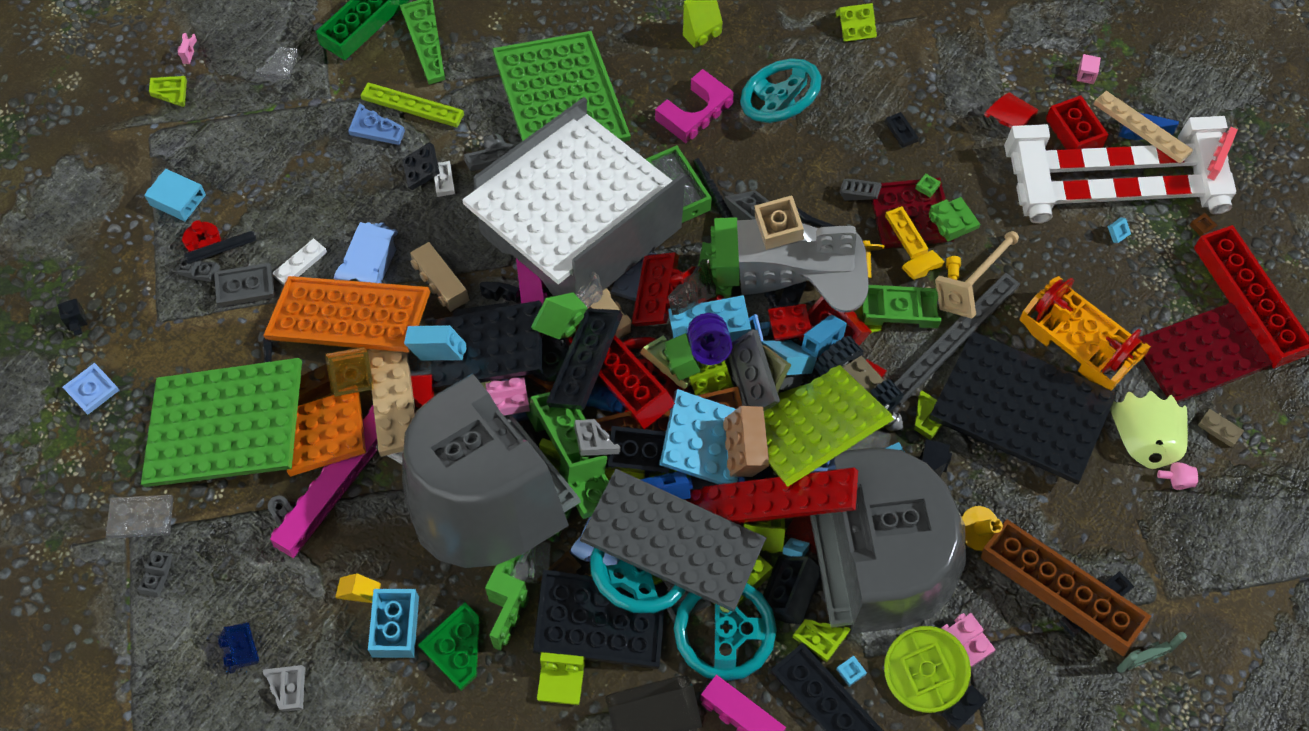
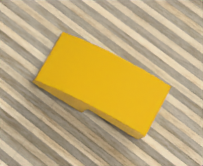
M931 250L911 259L902 266V269L914 280L927 276L929 270L942 267L945 261Z

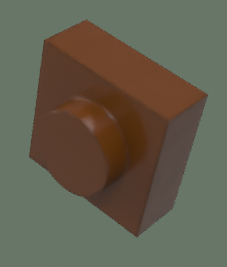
M1204 213L1194 219L1189 226L1200 236L1214 231L1218 225Z

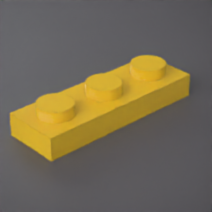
M903 206L886 212V219L911 259L928 252L927 245Z

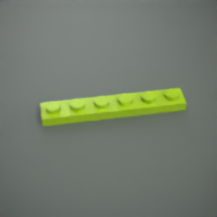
M367 83L361 93L362 100L457 128L464 116V111L372 83Z

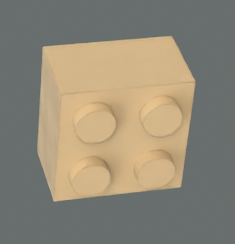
M792 195L754 206L755 218L766 250L804 240V228Z

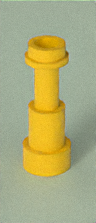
M958 256L947 257L946 268H948V278L957 280L959 278L961 258Z

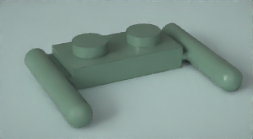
M1179 632L1169 643L1167 641L1160 644L1158 641L1147 646L1148 650L1142 652L1138 649L1131 652L1117 666V671L1124 673L1127 669L1131 670L1167 653H1171L1186 639L1187 635L1184 632Z

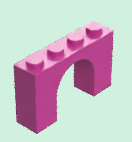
M704 69L691 78V90L708 104L706 108L695 113L685 112L667 99L655 109V120L685 143L690 139H694L699 131L707 128L714 118L717 119L722 111L726 108L728 109L733 104V91Z

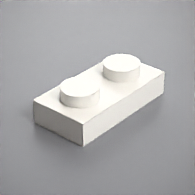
M450 161L439 162L440 174L434 177L437 197L453 195L455 190Z

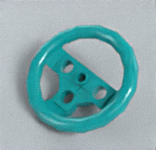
M790 58L776 61L761 68L748 80L742 89L740 105L744 114L756 122L774 123L787 120L800 114L813 103L820 92L822 76L814 64L804 59ZM793 69L792 75L786 81L773 84L766 80L767 77L777 72ZM809 74L811 78L810 87L806 94L795 102L794 98L807 85ZM753 92L761 100L765 101V105L760 110L755 109L751 104Z
M596 548L592 551L590 556L591 576L599 592L617 607L633 613H656L672 607L686 592L685 589L674 585L665 596L658 597L650 573L622 560L615 565L607 566L603 563L605 552ZM619 572L624 578L618 579L614 576V573ZM621 587L633 594L634 599L622 595L615 588ZM646 588L649 593L643 594L639 589Z
M746 583L742 595L754 603L762 618H747L737 606L734 612L724 613L721 611L720 606L715 604L714 666L707 664L697 657L689 644L686 628L689 614L702 597L689 592L677 609L674 623L677 649L687 665L705 678L713 679L716 674L726 682L746 678L760 669L773 651L777 632L773 609L763 594L748 583ZM743 623H750L752 625L753 631L751 634L746 635L742 633L741 625ZM723 625L729 626V630L727 633H725L724 630L721 629ZM746 640H761V646L753 658L740 666H736V650ZM722 644L730 645L732 649L730 655L724 656L720 653L719 648Z

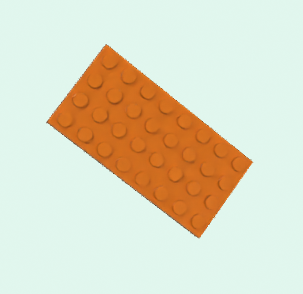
M288 276L265 330L264 337L274 341L410 352V349L404 344L408 326H419L430 295L429 287Z

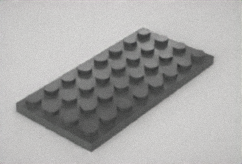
M615 469L580 538V541L732 612L735 611L766 540V537L618 469Z

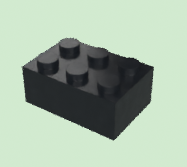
M618 426L611 427L609 439L614 445L618 444L620 446L619 454L607 455L606 469L654 475L669 473V468L660 465L666 432Z

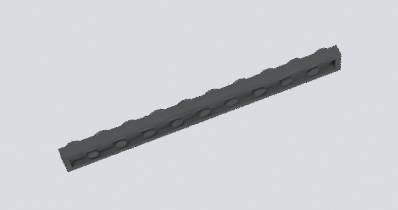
M1005 273L975 302L976 315L973 318L961 316L894 383L904 394L903 399L900 400L901 402L897 404L899 407L1019 288L1020 283Z

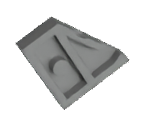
M595 419L575 420L574 429L580 456L619 454L620 446L618 444L614 445L609 439L610 435L600 427V424Z
M299 665L264 669L263 674L270 684L269 688L272 694L275 695L279 710L282 712L303 710L305 667Z

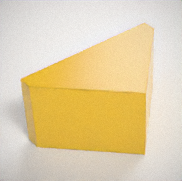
M357 573L344 576L339 580L335 597L336 599L372 603L373 590L380 589L381 583Z

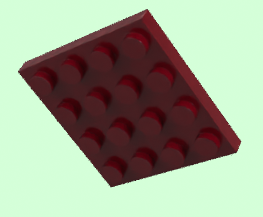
M921 179L881 183L882 186L878 198L871 199L880 242L885 248L903 247L885 217L886 212L903 206L925 244L954 242L955 239L947 241L939 233L937 225L929 218L931 206L946 200L942 182L931 198L915 189Z

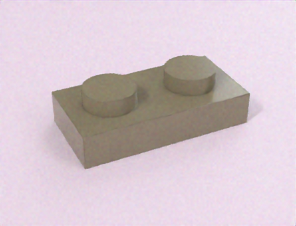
M1211 409L1207 411L1198 424L1200 428L1230 447L1236 444L1244 430Z

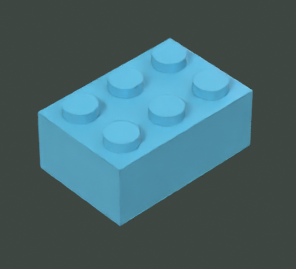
M416 589L373 590L368 651L372 658H414L419 596Z

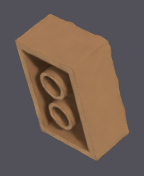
M740 406L725 417L723 422V428L726 431L725 448L728 451L727 468L730 471V476L753 477L769 466L763 407Z

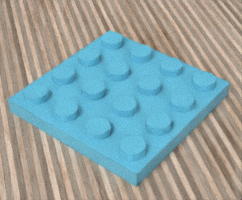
M677 389L673 395L675 404L670 410L660 465L719 485L736 483L738 477L730 476V471L727 468L728 451L725 448L726 431L723 428L724 418L736 409Z

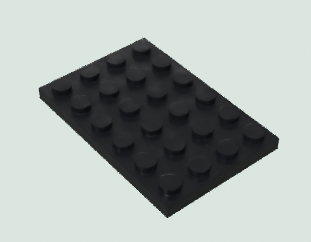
M538 300L433 320V326L450 325L466 342V352L463 355V360L432 361V390L447 389L471 374H474L479 382L482 383L542 372V333L531 328L542 307V303Z
M543 570L533 653L541 654V652L584 656V660L659 669L664 610L656 613H633L615 606L599 592L592 576ZM654 585L658 597L665 596L666 586ZM621 587L615 588L622 595L634 599L633 594ZM646 588L639 589L643 594L649 593Z

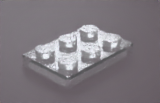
M155 495L110 498L106 536L110 539L170 535L173 496Z

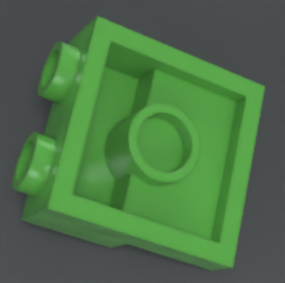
M962 197L950 202L946 199L932 205L930 208V220L937 225L939 233L947 241H951L980 227L979 221Z

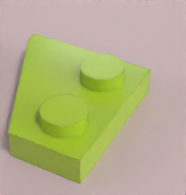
M185 76L150 78L149 93L152 97L185 107L187 79Z

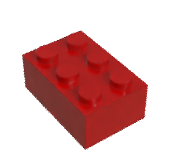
M1081 95L1050 106L1046 120L1066 150L1102 148L1109 134Z

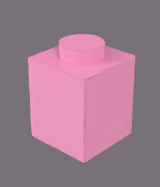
M1083 54L1079 64L1077 81L1094 84L1099 72L1101 58Z

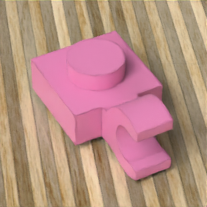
M184 33L181 46L178 47V55L183 64H190L194 53L193 46L197 42L195 34H192V37L188 39L187 34Z

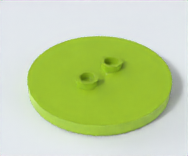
M919 626L903 632L893 641L885 657L884 672L890 691L903 705L922 713H936L952 707L963 697L969 686L971 665L964 646L954 635L938 627Z

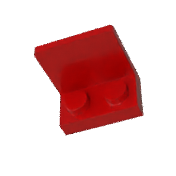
M805 304L768 309L775 341L799 338L800 341H803L804 334L811 330Z

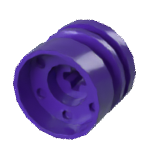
M714 313L700 314L692 319L687 328V335L694 358L705 365H715L726 360L732 350V340L724 319Z

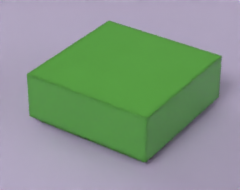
M925 173L915 189L931 198L941 182Z

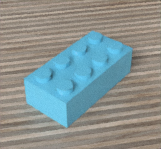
M744 295L668 309L673 338L685 333L687 334V328L692 319L704 313H714L724 319L732 342L751 331Z

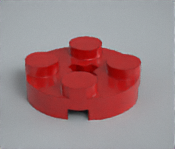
M199 220L194 221L186 229L182 237V242L188 252L221 241L220 232L214 224ZM202 236L206 238L205 240L199 241V238Z

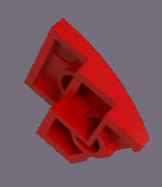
M1009 92L999 98L985 112L984 116L987 118L992 116L1000 124L1012 128V126H1025L1031 117L1036 116L1039 110Z

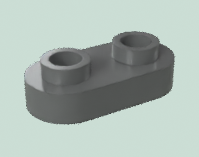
M274 496L268 502V509L278 526H280L284 521L285 515L292 511L293 508L283 496ZM277 506H283L282 509L276 510Z

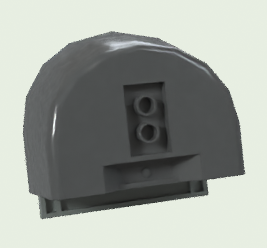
M474 374L465 377L436 394L417 410L405 431L402 484L406 506L420 544L439 561L464 568L495 566L526 553L569 526L564 512L581 502L578 495L511 414L503 415L488 391Z
M865 448L842 452L830 460L827 471L853 467L858 470L856 510L810 515L830 626L851 625L850 634L903 628L930 619L952 599L966 564L965 524L949 487L926 462L902 450Z

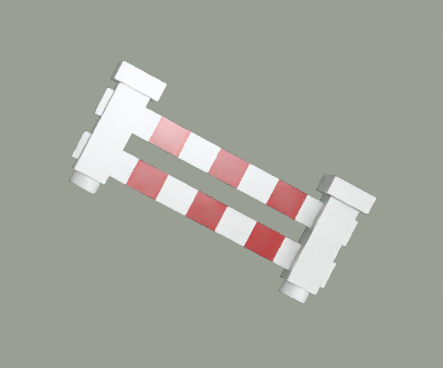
M1225 116L1191 117L1188 119L1178 135V140L1192 148L1193 151L1181 164L1153 145L1046 151L1045 147L1050 138L1048 124L1012 126L1004 145L1006 157H1011L1014 174H1017L1018 184L1016 188L1019 204L1023 207L1024 216H1030L1032 223H1044L1051 220V210L1054 204L1200 197L1202 207H1209L1210 213L1217 215L1232 209L1231 200L1236 194L1233 175L1228 163V155L1216 179L1211 180L1207 178L1210 172L1207 168L1211 160H1215L1216 157L1213 154L1217 146H1221L1219 140L1223 132H1226L1228 129ZM1176 166H1192L1194 175L1053 182L1050 173Z

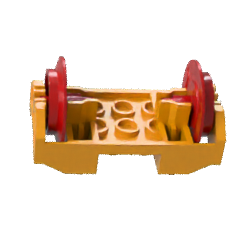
M1059 276L1053 278L1043 290L1034 296L1023 310L1019 320L1026 326L1031 335L1046 347L1054 342L1080 362L1081 366L1078 372L1089 381L1112 391L1134 365L1141 361L1151 346L1147 343L1143 344L1142 340L1138 338L1141 333L1140 329L1130 334L1071 289L1074 283L1073 278L1065 282ZM1034 311L1039 313L1036 321L1030 317ZM1110 370L1116 373L1112 379H1109L1104 374Z

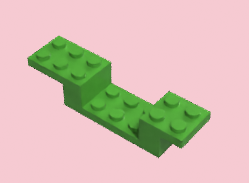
M550 392L528 398L530 411L525 413L536 432L546 430L561 458L559 473L580 498L581 502L576 505L583 519L592 516L609 483L605 475L607 456H580L574 429L575 420H586L580 410L549 407L546 402Z
M572 508L564 512L566 519L569 518ZM562 530L548 538V540L554 542L556 536L559 537ZM524 554L496 565L485 587L489 602L503 607L490 633L493 648L500 651L504 645H508L511 638L510 631L512 627L517 626L520 620L519 613L522 608L526 607L529 601L525 582L514 578V568L517 562H521Z

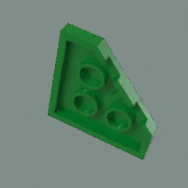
M466 602L418 644V647L460 691L477 677L480 618Z

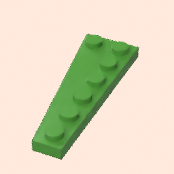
M417 0L400 5L428 84L445 80L433 0Z

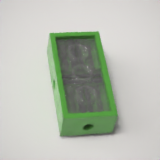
M677 145L646 158L649 163L671 180L676 179L682 173L685 174L682 223L711 210V196Z

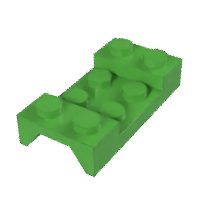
M868 285V294L862 304L863 322L865 325L882 326L883 322L919 324V328L938 329L941 318L938 317L937 289Z

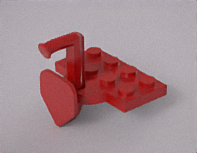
M676 252L644 256L631 324L635 327L667 324L668 309H670V306L678 304L684 297L691 305L725 298L722 295H718L716 298L704 299L702 297L704 288L703 273L695 266L685 272L678 270L679 255Z

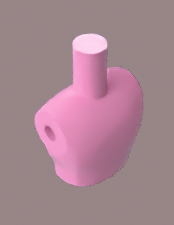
M1180 462L1172 463L1170 471L1158 470L1157 473L1158 478L1170 479L1172 487L1176 490L1190 487L1195 488L1198 483L1197 468Z

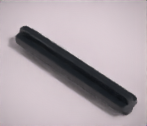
M249 231L184 254V259L189 264L256 241V235L253 231Z

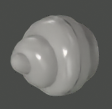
M893 411L890 412L894 420L886 424L885 428L889 431L903 430L901 415Z

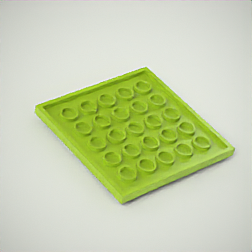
M838 365L831 368L821 377L815 378L810 384L798 389L794 394L780 400L775 406L764 411L769 465L788 487L890 423L894 418L842 366Z

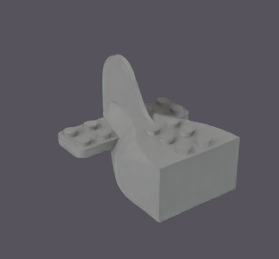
M756 219L737 220L742 295L774 291L809 280L826 302L839 312L855 311L864 303L868 294L866 250L854 226L815 228L802 223L804 240L766 250Z

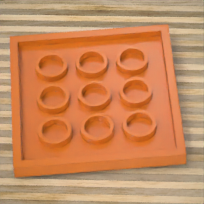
M357 388L298 406L292 469H287L290 477L366 453L360 392Z

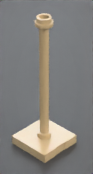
M1014 231L1006 233L1005 240L965 282L938 276L935 279L940 310L973 318L976 315L972 285L1010 245H1015L1018 242V234Z

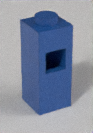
M678 471L640 479L683 500L691 498L692 480L690 477L687 478L685 473Z

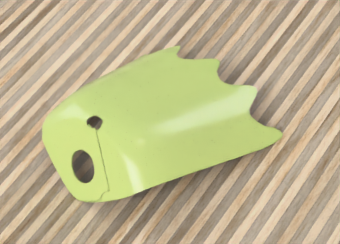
M1149 391L1143 398H1138L1133 393L1128 392L1123 402L1113 401L1110 411L1121 439L1132 458L1147 468L1156 469L1177 462L1185 455L1188 443L1186 405L1179 407L1172 395L1166 400H1162L1152 391ZM1157 440H1161L1163 444L1159 445L1156 444ZM1153 453H1159L1162 456L1159 462L1153 463L1149 461V457Z

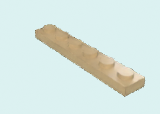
M1105 91L1095 100V106L1181 164L1191 155L1192 148L1108 91Z

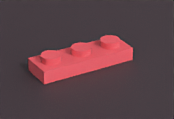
M1230 127L1227 133L1223 132L1219 140L1221 146H1217L1213 154L1216 158L1211 160L1207 168L1210 171L1207 178L1215 180L1220 173L1238 129Z

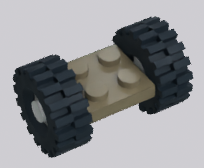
M849 336L836 341L834 345L832 344L816 361L814 369L820 376L827 373L833 367L842 366L889 412L895 409L896 405L903 399L904 394L891 380L887 379L884 381L862 357L863 349Z

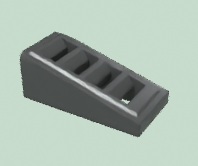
M844 179L840 194L844 201L877 199L882 185L879 182Z

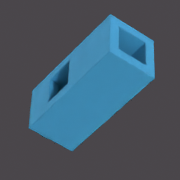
M831 314L804 334L801 349L818 358L832 344H836V341L844 337L847 323Z

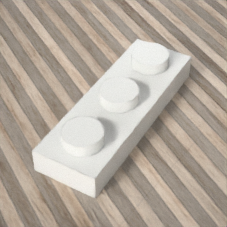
M313 238L272 273L273 277L284 286L288 276L299 277L327 253L326 248Z

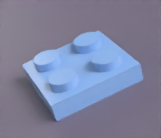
M95 363L63 386L64 390L87 415L119 391L118 387Z

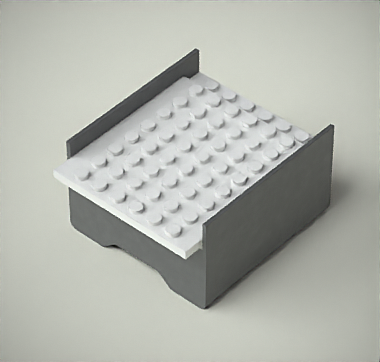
M583 97L473 177L475 191L463 199V204L478 216L479 230L489 242L502 253L512 254L544 282L553 296L574 292L586 305L640 262L644 256L650 254L682 228L685 174L682 173L674 180L667 177L587 114V99Z

